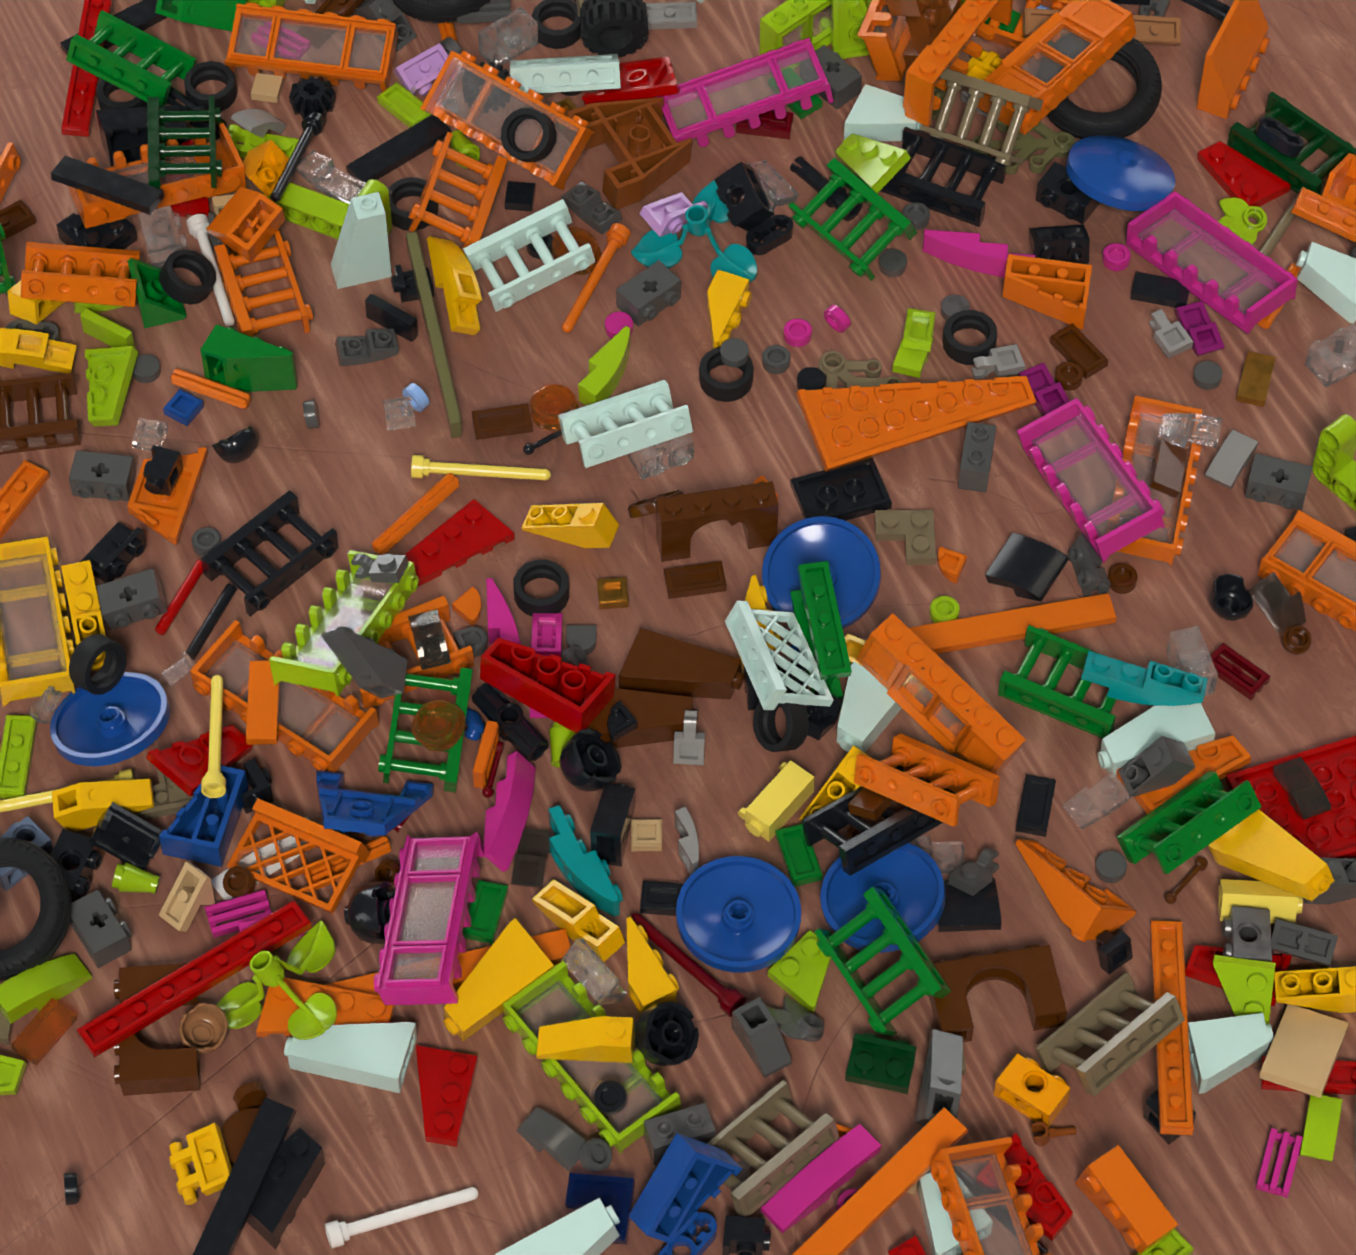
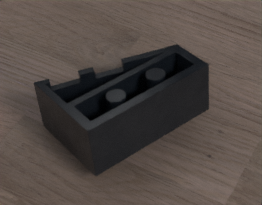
M178 105L159 106V108H165V111H180ZM148 108L96 110L102 146L110 166L114 167L113 154L116 151L124 153L126 163L141 160L140 147L148 144ZM165 122V128H187L185 122ZM177 139V142L180 145L189 139Z
M300 1127L282 1143L246 1221L274 1249H277L281 1242V1236L288 1224L292 1223L296 1216V1210L303 1198L307 1197L325 1165L322 1147Z

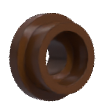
M1291 625L1282 634V644L1288 652L1295 655L1302 654L1311 645V634L1303 626ZM1292 636L1299 640V645L1293 642Z

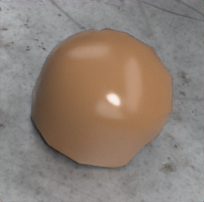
M198 1003L192 1010L185 1013L180 1021L179 1035L182 1044L186 1048L197 1047L198 1053H211L221 1047L226 1039L228 1031L226 1015L214 1004Z

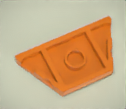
M205 447L197 448L198 453L181 456L183 471L170 496L150 493L144 487L146 483V478L143 475L147 461H151L152 458L143 460L127 505L128 513L172 544L177 545L201 477L208 456V451Z

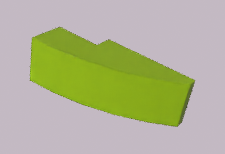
M625 326L589 359V374L578 383L579 401L587 406L610 398L617 388L629 359L631 346L629 327Z
M75 953L47 961L34 968L25 970L0 984V1011L9 1023L12 1024L35 1008L40 1013L91 980L92 975Z

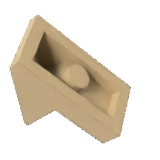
M185 862L159 916L178 931L187 932L200 905L215 904L211 878L192 863Z

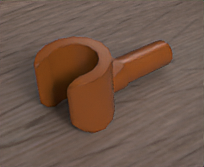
M1035 1122L1031 1125V1132L1045 1133L1042 1136L1033 1137L1036 1145L1044 1146L1049 1142L1050 1138L1076 1135V1128L1049 1129L1044 1122Z

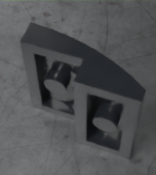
M1012 533L985 576L988 583L1013 588L1018 597L1042 602L1069 559L1066 554L1043 542Z
M995 878L974 896L949 885V880H944L946 900L943 913L938 921V932L1001 930V914Z

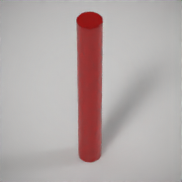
M201 560L195 562L169 604L168 612L163 614L155 627V631L158 634H166L203 574Z

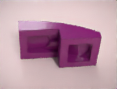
M1203 301L1176 308L1175 315L1177 320L1194 341L1192 349L1197 357L1225 348L1215 322L1211 323Z
M1045 363L1018 374V376H1027L1037 401L1034 405L1043 416L1070 402L1060 382L1055 383Z

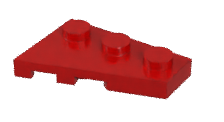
M1221 141L1198 152L1197 160L1231 198L1243 199L1249 206L1260 207L1290 192L1291 184Z
M233 725L222 728L221 766L231 767L248 754L253 745H247L246 736ZM209 732L201 734L198 739L186 743L183 741L172 743L170 748L161 751L158 748L150 750L147 753L146 759L191 797L201 784L202 778L208 772Z
M415 1045L426 1142L457 1147L478 1064V1056Z
M1015 1132L1011 1137L1013 1143L1005 1151L1004 1157L1007 1165L1018 1164L1021 1168V1176L1014 1183L1018 1195L1030 1194L1032 1197V1206L1026 1212L1029 1224L1040 1223L1043 1227V1235L1053 1241L1072 1219L1073 1212L1052 1182H1048L1038 1168L1039 1164L1032 1155L1030 1156L1022 1146L1021 1139ZM989 1162L978 1174L975 1183L987 1193L993 1195L1001 1192Z

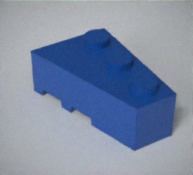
M221 766L220 772L226 778V793L220 798H208L202 794L201 784L193 792V798L185 808H181L176 814L177 818L167 830L164 829L159 835L163 855L222 867L243 807L241 794L249 790L245 770Z
M676 1133L630 1212L629 1218L647 1236L671 1244L699 1215L697 1210L710 1196L715 1199L721 1192L719 1187L732 1173L737 1176L743 1168L725 1150Z

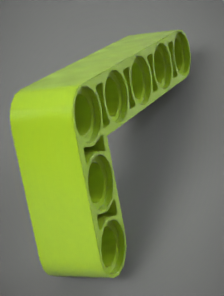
M374 179L368 180L358 196L379 192L386 213L387 233L389 236L392 231L389 191L383 183ZM290 182L281 200L275 202L283 208L286 221L335 239H339L349 206L347 203Z
M1343 414L1321 431L1312 471L1320 483L1356 512V461L1353 459L1356 450V421L1351 416Z

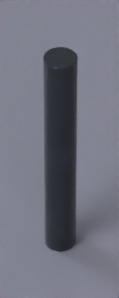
M226 584L185 652V656L189 659L195 660L236 593L237 589L235 586Z

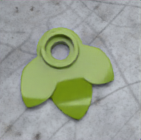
M1240 198L1220 200L1219 205L1225 216L1218 222L1228 227L1244 241L1253 245L1257 239V234L1267 224V215L1264 210L1258 206H1249ZM1248 218H1255L1257 223L1249 222Z

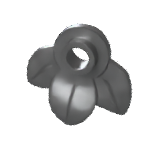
M784 997L783 1010L767 1006L777 1025L780 1026L781 1033L787 1037L807 1042H816L822 1038L825 1027L823 1021L815 1014L809 1013L806 1008L791 998Z

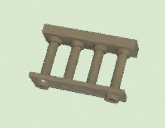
M946 68L939 78L947 80L945 86H948L935 127H927L921 124L919 130L928 132L930 136L942 140L948 139L995 155L996 162L1011 166L1012 161L1023 164V158L1011 154L1025 113H1029L1030 108L1040 111L1044 100ZM962 86L969 87L968 93L970 96L957 135L944 132L958 90L961 91ZM987 93L992 95L990 99L992 104L979 143L967 140V136L980 98H983L984 94ZM1008 100L1014 103L1013 108L1015 111L1002 149L999 151L989 147L1002 106H1006Z
M1125 973L1035 1049L1047 1073L1050 1074L1063 1063L1077 1070L1086 1093L1095 1097L1185 1019L1176 996L1166 992L1155 1003H1152L1138 996L1130 975ZM1130 1006L1143 1012L1132 1022L1119 1017ZM1107 1025L1120 1031L1110 1041L1096 1035ZM1084 1044L1098 1050L1087 1060L1074 1055Z
M784 1080L774 1088L769 1089L761 1099L706 1143L725 1150L729 1155L735 1153L756 1170L754 1174L743 1182L731 1174L723 1183L732 1190L730 1194L736 1213L741 1217H749L811 1161L840 1139L835 1119L827 1113L813 1122L791 1105L793 1101L788 1084ZM781 1113L804 1131L793 1141H788L768 1125ZM757 1133L780 1150L769 1161L763 1160L744 1145Z

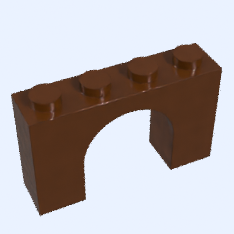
M773 481L656 498V539L661 562L690 558V541L694 532L708 523L719 520H734L743 523L748 549L770 546L777 537L778 502Z
M1034 944L1020 950L1009 951L1003 949L989 955L978 956L972 954L958 960L948 961L941 959L932 962L952 991L942 999L929 996L936 1029L939 1031L963 1036V1042L972 1041L974 1026L966 996L974 986L988 980L1005 981L1015 986L1022 993L1027 1004L1033 1031L1060 1027L1065 1024L1067 1010L1050 945L1040 946Z
M187 963L119 968V980H114L115 999H119L120 1004ZM199 996L182 1006L197 1005L199 1003ZM136 1033L114 1046L115 1056L119 1055V1065H114L115 1084L121 1085L123 1096L200 1090V1060L197 1047L166 1050L153 1049L141 1043L136 1037Z

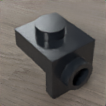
M395 265V276H391L393 292H399L401 303L419 300L413 272H402L401 265ZM426 268L432 297H434V288L431 276L429 273V269Z
M832 696L834 701L830 707L808 705L806 707L809 720L807 736L819 741L835 725L843 702Z
M255 758L244 763L247 781L252 788L241 794L242 805L246 814L253 811L252 808L257 798L268 803L273 802L270 774L265 767L260 769Z

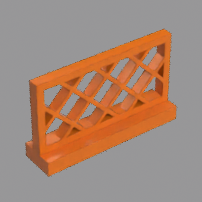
M257 798L252 808L255 814L226 867L231 869L240 866L238 864L242 856L254 851L257 863L246 867V869L253 873L257 882L333 914L360 862H366L370 851L358 840L332 829H324V826ZM260 823L268 826L272 836L256 842L254 834ZM290 836L294 837L297 848L282 853L279 840ZM274 843L277 855L262 861L259 848ZM316 847L320 848L323 859L308 864L305 851ZM300 854L303 867L288 872L284 860ZM342 858L350 861L345 872L334 876L330 863ZM280 862L283 874L272 879L268 878L264 868ZM326 865L329 878L314 883L310 871ZM306 873L309 886L299 890L293 889L290 879ZM332 884L334 893L329 902L325 903L319 900L316 890Z

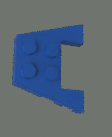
M316 771V786L324 829H333L340 833L358 832L364 833L367 836H385L433 796V784L406 781L400 796L342 789L344 773Z

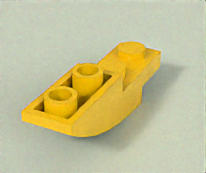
M429 236L427 243L435 286L444 290L451 331L476 335L481 330L476 305L482 301V297L472 266L460 247L453 241Z
M0 328V366L14 369L15 364L65 374L72 372L77 345L50 340L48 333Z
M90 560L61 566L76 644L78 645L86 637L93 634L106 636ZM105 651L96 658L91 671L101 669L105 659Z

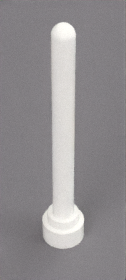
M195 214L188 218L186 224L189 233L198 240L202 255L212 263L216 271V281L213 285V290L224 324L231 327L235 324V319L208 238L209 232L206 231V228L209 226V219L205 214Z
M470 1187L348 1224L345 1221L338 1222V1220L324 1223L331 1249L344 1245L345 1241L350 1240V1236L475 1200L479 1192L476 1188Z

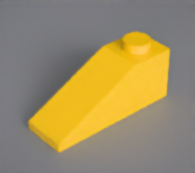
M599 1016L539 1027L536 1057L537 1059L633 1063L635 1040L633 1018Z

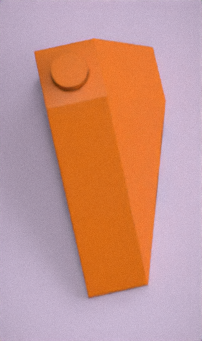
M1017 839L1015 845L1061 921L1071 929V935L1083 942L1096 940V937L1104 931L1112 933L1136 914V910L1106 888L1103 892L1089 884L1091 877L1084 872L1080 873L1074 869L1065 868L1067 865L1066 860L1039 842Z

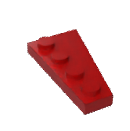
M473 499L404 555H406L407 561L414 562L415 573L419 579V587L441 576L444 570L453 566L458 568L466 564L467 559L479 553L484 555L502 542L507 544L515 540V534L485 507Z

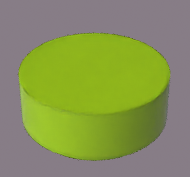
M939 596L931 602L930 618L934 623L956 620L959 618L960 607L954 598Z

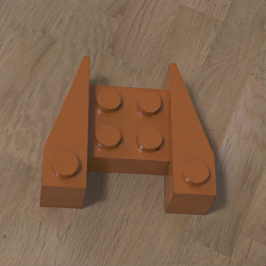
M886 0L890 15L905 16L910 30L911 38L903 53L907 70L927 45L930 46L959 10L961 0Z
M662 97L591 103L565 112V115L570 118L577 115L588 121L587 128L595 132L591 135L584 150L606 143L619 162L618 165L604 169L602 190L613 208L617 210L641 201L690 163L692 139L689 138L678 143L662 122V108L664 106V99ZM564 126V135L569 143L572 144L577 133Z

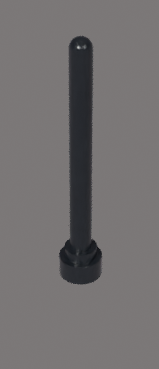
M316 111L306 113L302 121L303 133L271 193L273 201L278 202L281 200L311 139L322 132L326 120L321 113Z

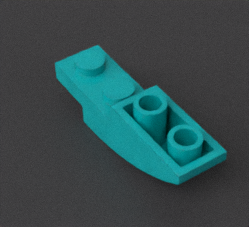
M1088 651L1081 676L1083 680L1108 687L1107 697L1154 706H1181L1202 703L1208 678L1169 667L1165 664L1149 661L1148 667L1145 669Z
M560 805L548 809L549 825L555 835L549 838V851L558 869L574 889L586 900L613 917L620 915L619 902L623 901V897L618 885H612L609 879L611 873L606 860H600L595 850L587 853L582 839L577 840L573 833L575 826L569 814L564 815Z

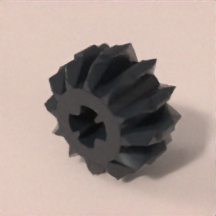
M311 74L308 79L305 80L300 77L298 83L292 84L289 101L295 115L301 114L303 119L306 113L310 111L319 112L325 118L327 112H333L336 95L330 81H324L322 76L314 79Z

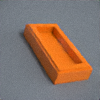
M487 720L472 771L474 787L483 789L487 785L496 753V745L500 739L499 725L494 721Z

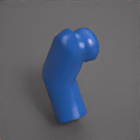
M467 708L465 723L468 728L464 734L465 737L478 741L481 738V733H484L485 726L481 715Z

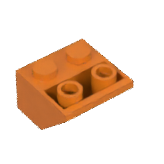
M240 187L206 228V231L249 262H252L283 224L285 216L283 208L262 193Z

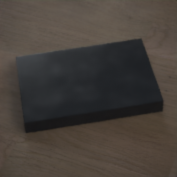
M873 457L828 472L823 470L790 479V486L804 519L826 516L847 521L875 513V510L892 508V501Z

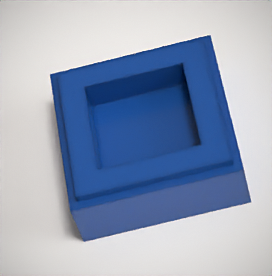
M179 389L163 408L164 415L188 426L204 408V403L202 400Z

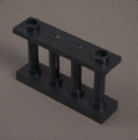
M905 127L903 130L902 148L907 150L911 159L880 192L911 203H922L930 210L980 227L984 220L986 203L982 201V198L992 181L1004 183L1007 165L996 162L995 157H989L930 136L919 130ZM916 153L931 158L920 178L905 173ZM941 162L956 167L946 187L931 182ZM966 172L981 176L971 196L956 191Z
M290 490L201 558L203 573L211 582L219 575H224L246 595L244 597L246 613L250 617L257 611L265 609L271 600L322 560L330 558L339 548L337 532L333 528L321 536L298 515L300 514L298 498ZM285 524H291L312 544L299 553L276 531ZM263 541H269L290 561L277 570L254 548ZM241 558H247L268 579L255 588L232 565Z
M902 766L895 767V769L904 772ZM862 786L802 819L806 844L810 847L822 839H826L836 846L840 852L842 869L850 876L943 822L910 807H906L898 813L888 807L881 815L885 820L872 826L860 816L850 814L848 803L864 788ZM850 825L861 834L847 840L837 831Z

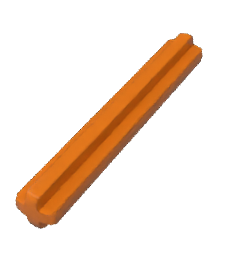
M452 473L446 474L372 542V549L379 555L387 553L459 487L458 478Z

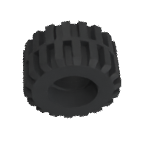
M584 0L580 8L581 39L583 45L589 48L590 52L598 53V55L618 54V56L624 57L626 54L635 53L636 49H641L644 43L647 42L649 35L647 6L643 0Z

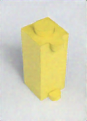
M791 760L788 763L783 762L779 766L781 771L747 808L742 807L738 811V815L745 820V826L754 836H761L768 842L775 836V830L781 829L814 792L815 777Z
M1220 879L1218 887L1220 921H1223L1224 918L1229 919L1232 906L1269 909L1270 924H1275L1276 919L1296 924V915L1302 914L1303 898L1262 881Z

